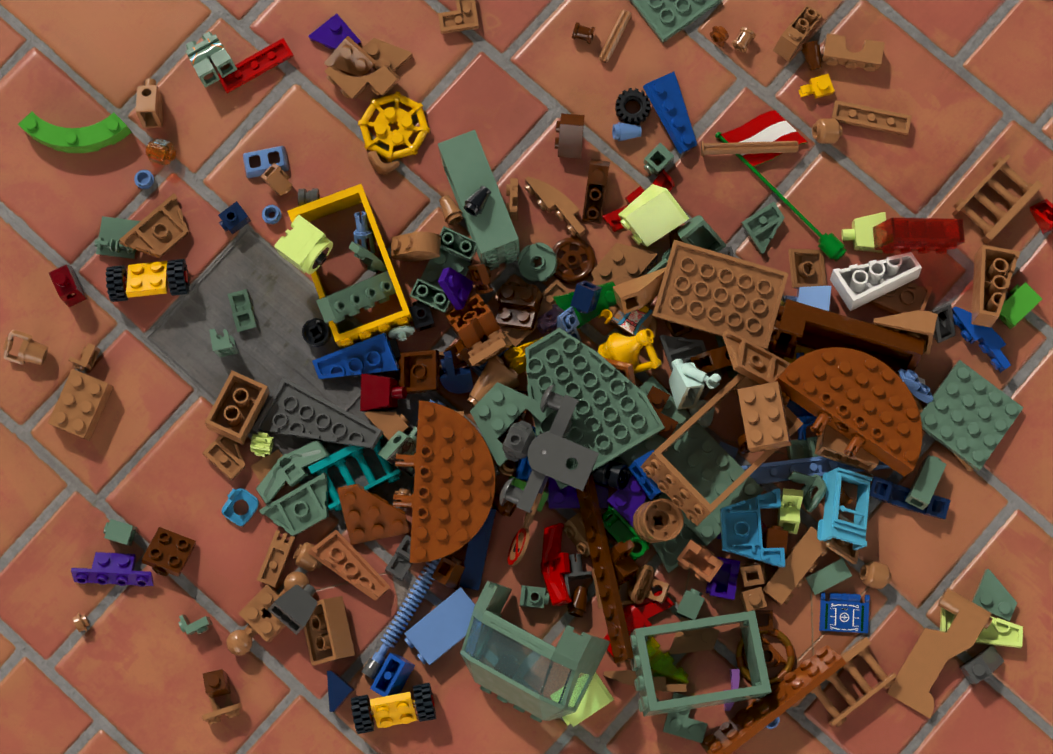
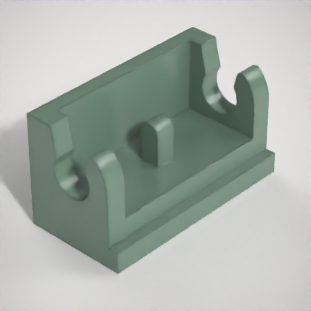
M215 329L209 330L212 349L219 357L239 354L235 339L231 335L229 336L226 329H223L224 337L218 335Z

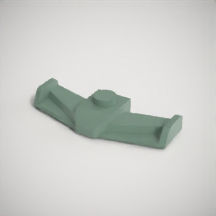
M318 440L288 454H284L257 486V492L263 501L269 505L286 482L289 486L294 487L308 475L303 468L330 456V454Z

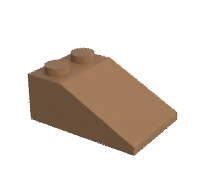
M916 310L875 318L873 324L925 339L923 354L930 355L938 314L930 311Z

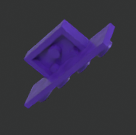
M95 552L92 569L71 568L74 582L81 584L154 586L152 572L134 571L135 554Z

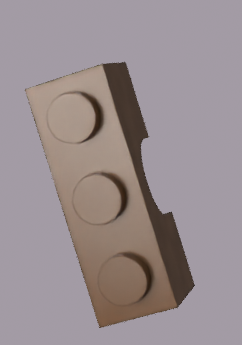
M827 33L824 39L821 62H826L827 65L831 66L837 64L845 65L846 68L855 69L856 67L864 68L865 71L869 72L879 70L882 64L885 42L865 39L862 50L853 53L846 48V36Z

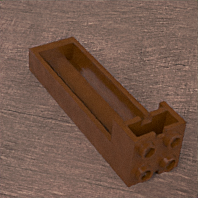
M786 299L784 306L780 305L777 313L779 318H776L769 342L771 344V353L791 359L794 357L796 345L814 350L831 347L855 349L877 358L889 366L896 374H899L898 370L900 368L906 371H915L923 355L925 339Z

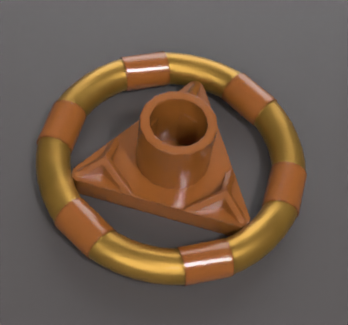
M773 628V631H759L766 667L772 668L786 665L775 677L769 678L770 686L778 684L784 680V676L791 672L794 666L795 653L793 645L789 638L778 629ZM762 634L777 637L782 641L786 649L787 661ZM741 639L736 650V661L742 675L751 682L749 668L747 669L743 656V639Z

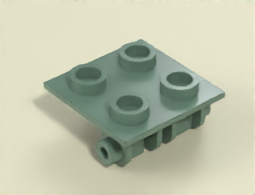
M102 216L99 239H95L94 243L95 247H97L96 254L135 259L136 250L121 245L119 239L140 221Z

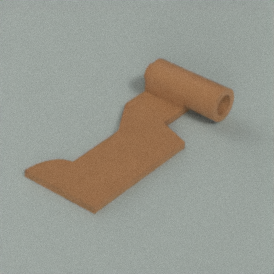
M949 588L943 593L938 606L956 616L947 632L924 628L895 678V683L891 685L887 692L890 696L928 718H931L934 711V698L929 691L944 665L950 658L971 648L983 628L987 629L993 620L990 617L991 612Z

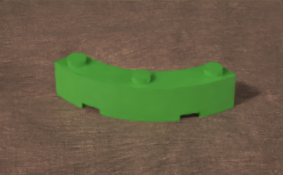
M33 112L29 113L18 123L31 138L40 144L67 153L99 151L101 148L118 143L132 133L115 113L94 125L81 128L55 126L42 120Z

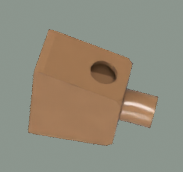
M145 79L144 85L137 87L136 114L143 128L163 127L162 96L154 79Z

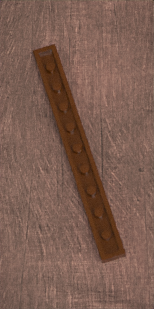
M591 472L584 491L576 488L608 629L615 664L623 663L634 658Z

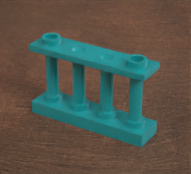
M383 436L379 439L374 451L387 475L378 480L375 479L363 456V450L367 448L349 445L308 467L313 476H319L323 473L327 474L328 493L333 501L332 504L328 505L331 511H340L342 507L339 495L327 473L329 472L328 468L335 465V467L339 468L347 486L355 484L345 465L346 459L351 456L356 458L369 483L364 486V489L368 492L386 482L391 484L400 479L399 475L402 474L400 469L393 471L390 463L377 454L382 449L381 441L384 440Z

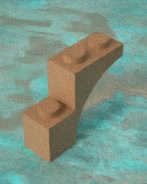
M383 65L377 71L360 77L347 75L334 66H329L324 71L328 75L326 78L334 85L337 83L342 88L340 90L341 93L348 99L350 97L356 99L369 84H371L370 89L376 95H386L401 79L388 65Z

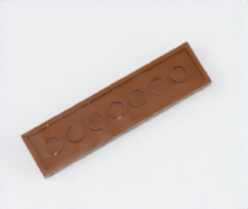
M828 645L818 649L816 654L810 659L804 660L797 669L787 673L783 681L772 685L771 693L763 698L754 699L747 708L740 710L734 718L723 723L720 729L706 736L700 745L707 754H731L847 663L842 656Z

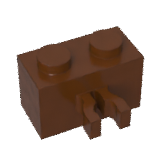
M561 113V120L556 122V132L559 133V137H555V149H558V157L581 159L585 115Z

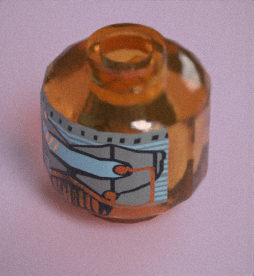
M156 138L148 143L146 155L150 162L166 166L175 160L176 150L172 142Z

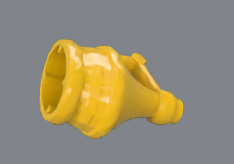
M648 328L640 330L635 336L631 337L620 333H612L606 342L599 345L597 351L603 358L633 364L634 373L656 369L662 364V361L657 357L652 343H650L654 338V334ZM645 346L650 361L639 364V352Z

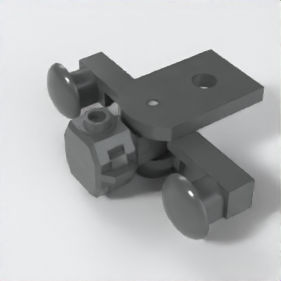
M551 385L545 390L540 402L542 413L546 411L547 407L557 411L550 431L536 437L532 425L525 421L514 423L508 431L502 447L505 457L514 462L528 457L530 467L533 470L524 490L514 486L515 478L509 479L504 484L499 497L501 506H504L506 501L516 504L517 508L532 513L531 509L538 493L542 494L549 477L584 491L599 453L566 439L573 423L570 420L580 401L566 394L562 396L555 393V385ZM571 458H575L578 461V466L574 470L567 468V461Z

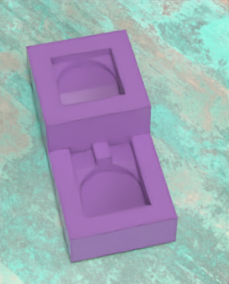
M730 669L731 690L739 688L740 669ZM734 702L724 704V711H730Z

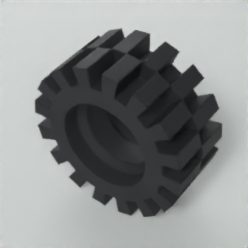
M629 88L628 91H622V94H619L616 100V115L619 116L620 121L623 120L626 124L640 125L649 116L651 104L648 100L649 98L647 95H644V91L639 92L637 88L635 90ZM637 101L640 104V110L635 114L629 113L625 108L627 102Z

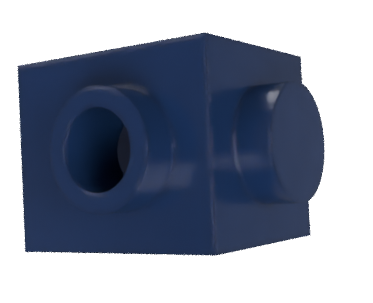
M237 201L218 215L221 219L219 224L225 232L229 230L232 235L251 221Z
M587 281L577 283L570 306L575 307L578 312L584 314L595 310L602 287Z

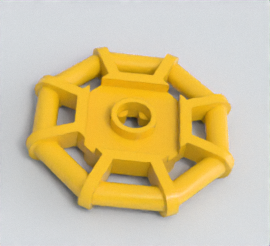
M398 91L377 99L372 98L363 117L358 121V126H360L365 143L364 148L367 151H376L378 155L387 159L388 162L409 155H416L427 133H430L422 103H417ZM395 102L394 107H387L384 110L380 107L381 105ZM399 103H403L412 108V110L407 112L399 108ZM375 109H377L379 115L375 122H369ZM417 114L420 127L413 125L411 117ZM397 123L399 129H395L393 132L390 131V124ZM368 128L375 129L377 137L374 140L371 139ZM413 133H419L413 144H411L409 140ZM381 142L387 145L389 151L377 146V144ZM398 145H406L408 147L394 152V148Z

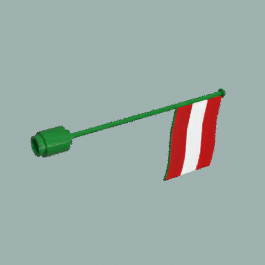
M776 110L763 113L736 129L723 134L721 132L715 134L716 139L719 138L723 143L797 141L798 145L808 143ZM783 153L735 154L820 237L818 247L831 260L834 259L837 262L847 252L844 248L845 245L833 233L822 235L754 168L775 159Z

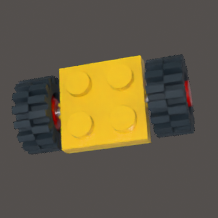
M185 259L128 265V274L124 265L106 268V287L108 288L107 293L111 302L127 301L130 297L167 294V285L172 296L189 294L190 283Z
M430 683L413 686L415 700H412L410 692L369 699L368 695L352 697L351 708L357 734L374 731L373 717L378 728H388L392 725L418 721L417 715L420 722L436 719L435 703Z

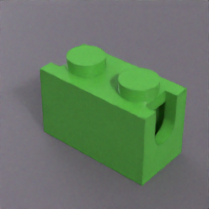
M1026 282L1021 286L1017 284L1009 292L1012 295L1007 300H1004L998 318L1009 329L1013 328L1042 300Z

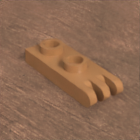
M276 530L257 577V581L275 588L296 538L291 536L289 542H286L288 534L284 533L280 540L278 539L281 533L279 530Z

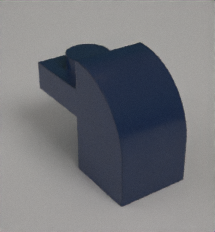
M451 351L443 352L444 359H440L442 365L440 381L443 387L457 394L471 392L474 386L470 367L454 369Z

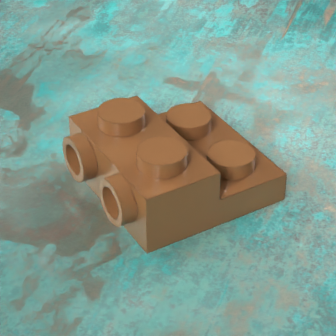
M497 330L488 336L489 340L484 343L479 341L471 346L472 350L468 352L471 357L468 359L471 365L481 366L490 358L513 346L506 333H499Z

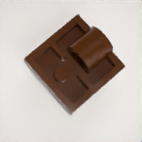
M159 527L142 558V563L151 566L154 572L159 575L168 576L172 574L179 577L196 545V541Z

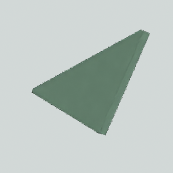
M630 0V2L661 42L664 43L722 2V0Z

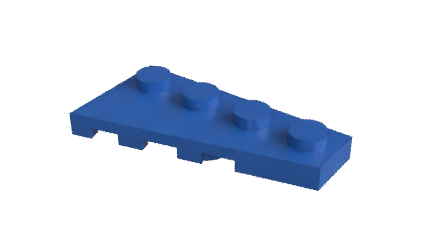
M386 333L312 361L319 379L400 370Z

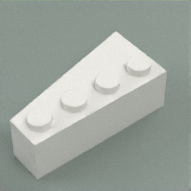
M908 252L887 257L885 260H872L867 264L850 265L849 268L833 269L830 281L848 309L852 311L917 279L922 267L913 253Z

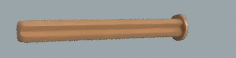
M701 141V157L719 154L798 152L799 146L797 141L704 143V141Z

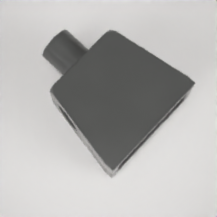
M309 584L303 589L299 585H295L280 596L269 607L268 611L297 635L305 627L318 604L312 597L316 590Z

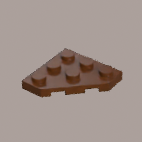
M359 484L338 488V495L351 545L409 533L405 511L393 507L388 501L376 494L373 495Z

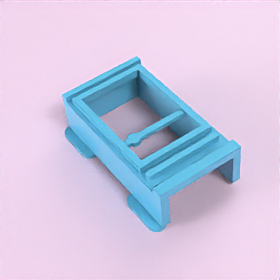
M839 467L825 472L822 479L826 483L827 492L825 494L824 516L818 522L817 539L819 541H827L836 538L853 543L852 550L866 547L872 477ZM841 481L858 485L855 510L845 508L843 505L839 506ZM839 510L854 514V523L838 519Z

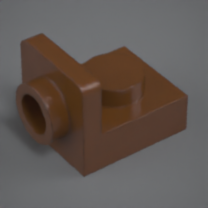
M460 339L445 349V352L451 351L455 366L464 361L469 367L471 366L468 360L471 358L468 354L469 351Z

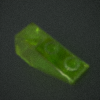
M653 637L651 639L647 638L646 646L651 671L688 684L689 681L686 678L689 675L681 667L677 669L672 664L675 660L667 652L663 654L658 649L661 645Z

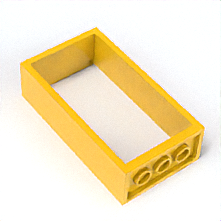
M362 184L287 211L291 222L298 215L311 222L359 203H363L402 311L341 334L337 323L334 324L333 320L329 321L333 337L339 348L349 347L356 342L367 340L377 334H388L394 327L409 326L410 322L413 321ZM316 270L311 274L319 299H321L326 294Z

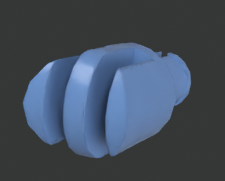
M361 211L360 219V212L354 213L356 230L353 232L354 242L359 244V239H361L362 246L368 250L367 238H369L371 253H375L373 231L368 227L367 214Z

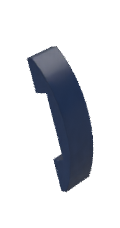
M873 476L870 486V497L910 511L946 519L951 500L933 495L929 505L924 510H921L905 502L910 488Z

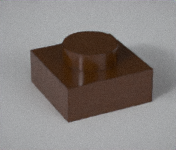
M755 610L759 631H773V610Z

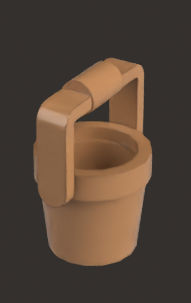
M12 330L9 333L3 348L6 360L22 365L26 362L43 365L48 352L47 346L32 340L31 335L17 330ZM14 336L24 339L18 357L9 354L12 349Z

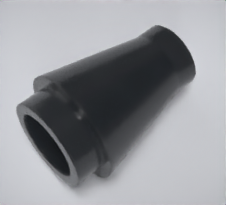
M481 186L479 190L465 201V211L475 217L481 214L491 191L487 187Z

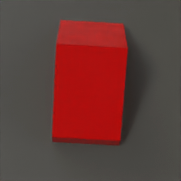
M1045 199L1031 206L1030 211L1042 233L1045 234L1053 230V204Z

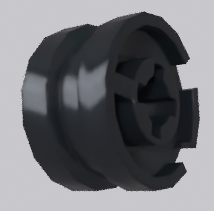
M313 318L303 325L302 336L309 345L321 347L329 341L331 330L323 320ZM318 329L321 332V334H318L315 337L313 335L314 330Z

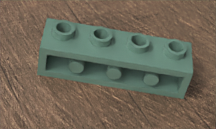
M385 271L318 299L316 302L325 323L333 320L335 324L345 320L344 315L348 314L351 317L360 313V308L367 310L374 307V302L379 301L380 304L390 300L389 296L395 294L396 291L388 272Z

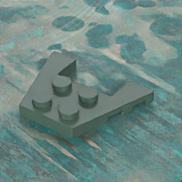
M497 382L470 410V413L497 465L501 467L508 459L505 457L502 449L503 444L498 439L527 409L541 423L554 410L547 407L546 411L542 413L539 401Z

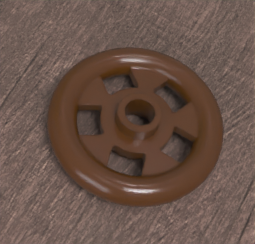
M570 237L560 240L553 246L552 249L556 255H558L560 250L565 252L562 259L558 258L557 269L554 273L556 278L566 283H578L585 280L591 274L595 266V254L587 242L579 238ZM570 245L579 246L578 252L569 250ZM586 254L588 261L582 263L581 255ZM570 257H574L576 261L574 263H570L568 259ZM561 264L568 269L565 273L561 272L558 268ZM580 267L582 272L574 275L572 270Z

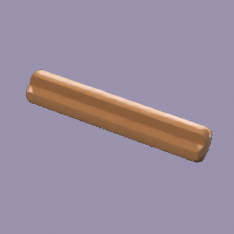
M621 11L599 55V60L605 63L609 61L631 18L629 11Z

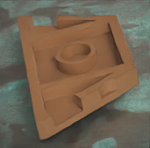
M173 193L120 238L119 243L161 258L188 234V228L183 220V214L177 203L176 195Z
M616 243L593 269L591 274L596 285L612 281L615 285H619L640 277L658 254L653 251Z
M728 329L723 333V339L733 369L759 384L774 382L791 364Z

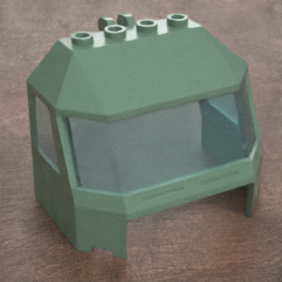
M487 581L474 606L460 652L474 681L481 685L480 689L484 692L497 694V699L504 703L514 704L513 708L524 713L526 710L531 713L530 717L538 722H542V720L551 721L575 713L610 641L585 632L579 635L573 632L574 627L567 625L555 647L501 618L502 614L500 613L512 589Z

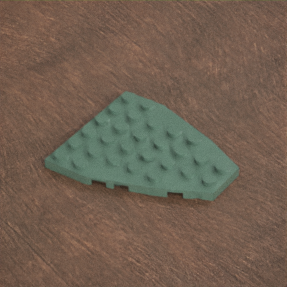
M561 328L556 329L525 348L528 397L541 402L545 390L549 386L555 385V393L562 396L566 394L580 401L570 420L573 423L566 439L599 453L592 471L665 429L646 394L634 385L598 352L572 337ZM554 410L543 423L532 414L536 436L550 431L557 411ZM575 458L567 461V468L569 470L577 468L578 461ZM555 479L561 490L569 486Z

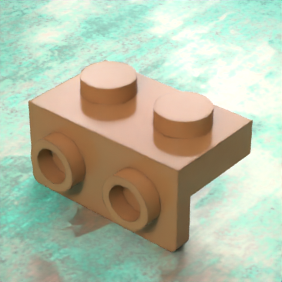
M580 511L569 519L562 529L566 536L575 544L578 552L584 558H587L590 555V549Z

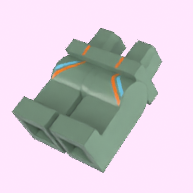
M211 32L203 34V41L198 44L195 41L187 43V50L185 51L205 88L220 80L212 63H214L222 78L237 70L216 34L213 35ZM230 63V67L228 69H220L222 66ZM213 73L212 78L204 79V76Z

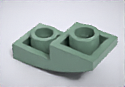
M351 241L349 249L355 253V257L362 259V262L368 265L367 269L375 273L387 271L386 266L377 256L360 244Z

